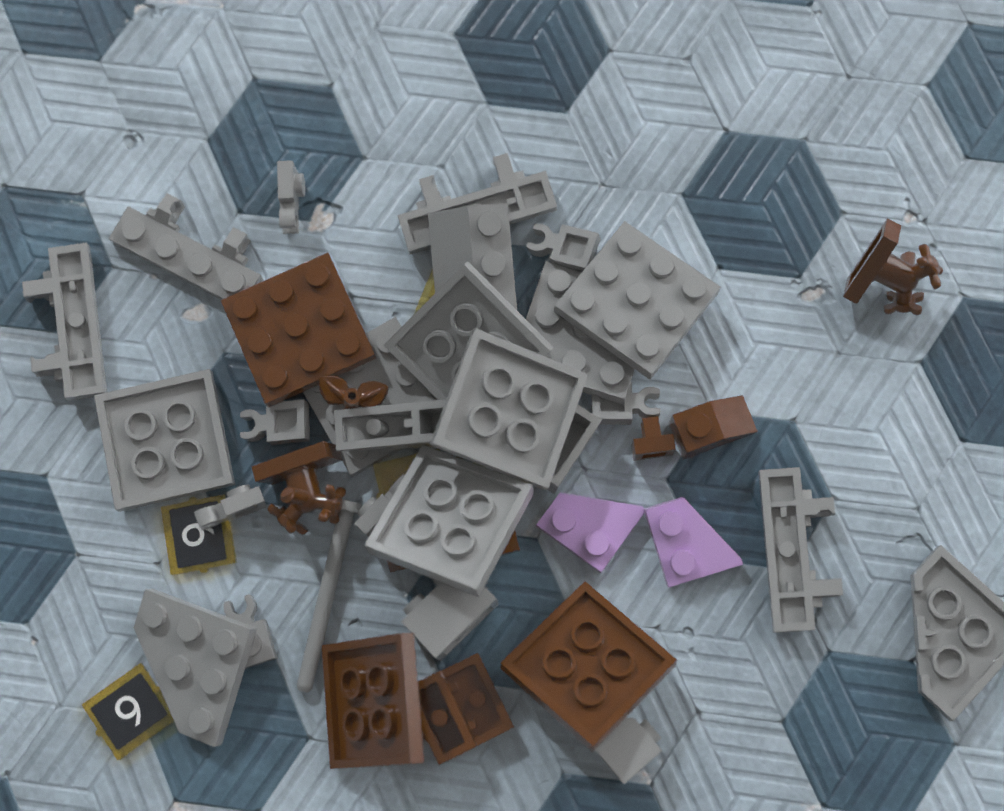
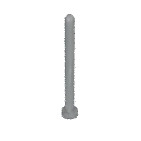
M342 499V508L338 514L340 520L334 527L297 681L299 691L309 693L313 688L353 516L362 507V504Z

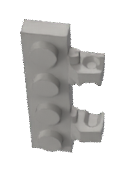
M508 153L493 157V164L496 166L498 181L491 183L490 188L453 199L450 196L440 197L434 175L419 179L425 200L416 202V210L398 215L409 255L431 249L428 213L465 206L508 203L509 223L511 225L557 211V204L546 171L525 177L523 170L514 173Z
M166 193L157 209L150 208L146 215L128 206L108 238L113 244L221 300L254 286L263 280L260 274L245 267L248 258L243 253L251 241L246 233L233 227L223 242L222 248L214 245L210 249L179 233L180 227L175 223L184 210L185 205L180 199Z
M88 243L48 248L50 270L43 272V279L22 282L23 296L29 303H32L34 299L44 298L49 301L52 307H55L59 345H55V353L48 354L45 359L36 360L30 357L31 371L36 374V377L54 375L56 382L63 381L64 397L67 401L94 398V395L106 393L107 387L91 249Z
M800 467L759 470L773 633L815 630L813 608L822 607V598L843 595L842 578L816 580L815 570H810L806 527L811 526L810 518L835 515L834 497L812 499L811 490H802Z

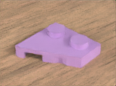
M559 493L538 521L536 527L599 573H602L644 515V508L637 505Z
M683 497L644 508L664 579L668 587L743 565L742 559Z

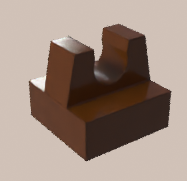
M658 416L642 418L640 423L642 438L633 439L631 444L633 461L673 456L676 450L674 434L661 435Z

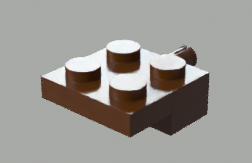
M479 653L418 681L422 737L429 744L438 765L514 728Z

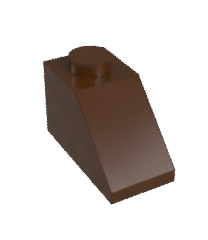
M743 395L700 404L673 414L669 421L672 434H674V439L683 460L758 432Z

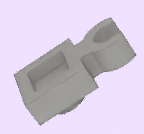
M277 161L278 200L280 202L279 226L283 228V234L299 233V197H305L304 174L298 173L293 161Z
M534 224L533 230L535 234L545 237V240L540 244L528 242L526 247L529 253L534 256L543 257L550 253L551 263L583 272L595 257L601 239L599 233L562 224L559 234H555L544 224Z
M631 382L624 405L592 394L591 412L602 420L600 424L631 425L633 420L632 414H638L641 418L656 416L659 418L660 408H649L644 402L648 399H659L660 389L646 387L639 393H632Z
M304 399L283 401L269 408L266 406V414L264 415L255 410L240 412L242 419L246 421L255 420L253 430L240 433V437L246 441H259L266 434L267 442L271 445L310 441L309 403Z
M404 474L396 480L385 495L382 494L378 499L375 497L370 498L358 511L357 514L360 518L354 524L368 537L371 535L405 476Z
M249 484L236 487L227 492L228 498L221 500V503L195 511L194 514L201 531L214 527L226 520L232 521L266 508L259 486L252 489Z
M249 594L244 596L247 608L241 614H237L234 611L231 601L224 602V612L227 617L257 628L245 669L278 659L267 620L254 621L257 603L254 597Z

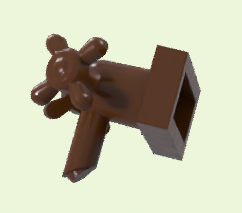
M887 218L848 276L843 297L857 304L871 282L876 281L894 290L886 293L887 299L893 303L884 305L885 314L889 315L897 311L899 313L911 312L917 316L922 313V307L915 303L923 301L924 293L916 292L912 294V291L917 287L919 281L929 276L934 290L940 288L941 281L938 276L943 273V268L939 265L937 259L930 254V248L927 244L919 246L922 257L916 259V254L911 251L903 253L900 258L893 255L892 252L899 241L901 225Z
M322 441L251 466L255 482L270 485L282 481L286 482L287 488L282 491L281 500L285 503H291L288 508L282 506L279 509L271 503L268 507V512L277 517L278 523L288 533L291 534L297 531L300 535H305L309 530L299 523L298 520L304 513H311L316 509L322 510L318 517L319 522H327L329 520L331 524L339 523L340 518L338 514L342 508V498L345 496L346 490L343 487L335 489L333 485L327 484L325 494H321L316 473L317 469L343 461L341 451H336L335 444Z

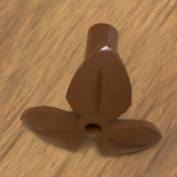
M324 375L319 378V390L324 400L330 405H344V409L380 406L385 400L389 389L386 384L378 381L361 383L358 389L349 388L347 381L338 376Z

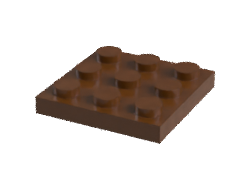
M329 252L221 300L260 394L268 408L319 385V378L321 376H339L377 359Z
M584 581L500 663V666L506 675L593 752L673 670L677 659Z
M398 633L322 645L330 769L424 763L414 633Z

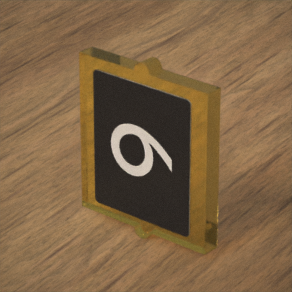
M225 494L203 499L190 497L187 502L161 506L169 567L172 576L199 570L202 573H207L209 568L237 563L231 521L226 520L214 527L201 531L194 514L199 509L221 503V500L227 498Z
M139 663L82 704L97 728L96 735L103 737L117 760H121L174 722L160 687L157 686L143 663Z

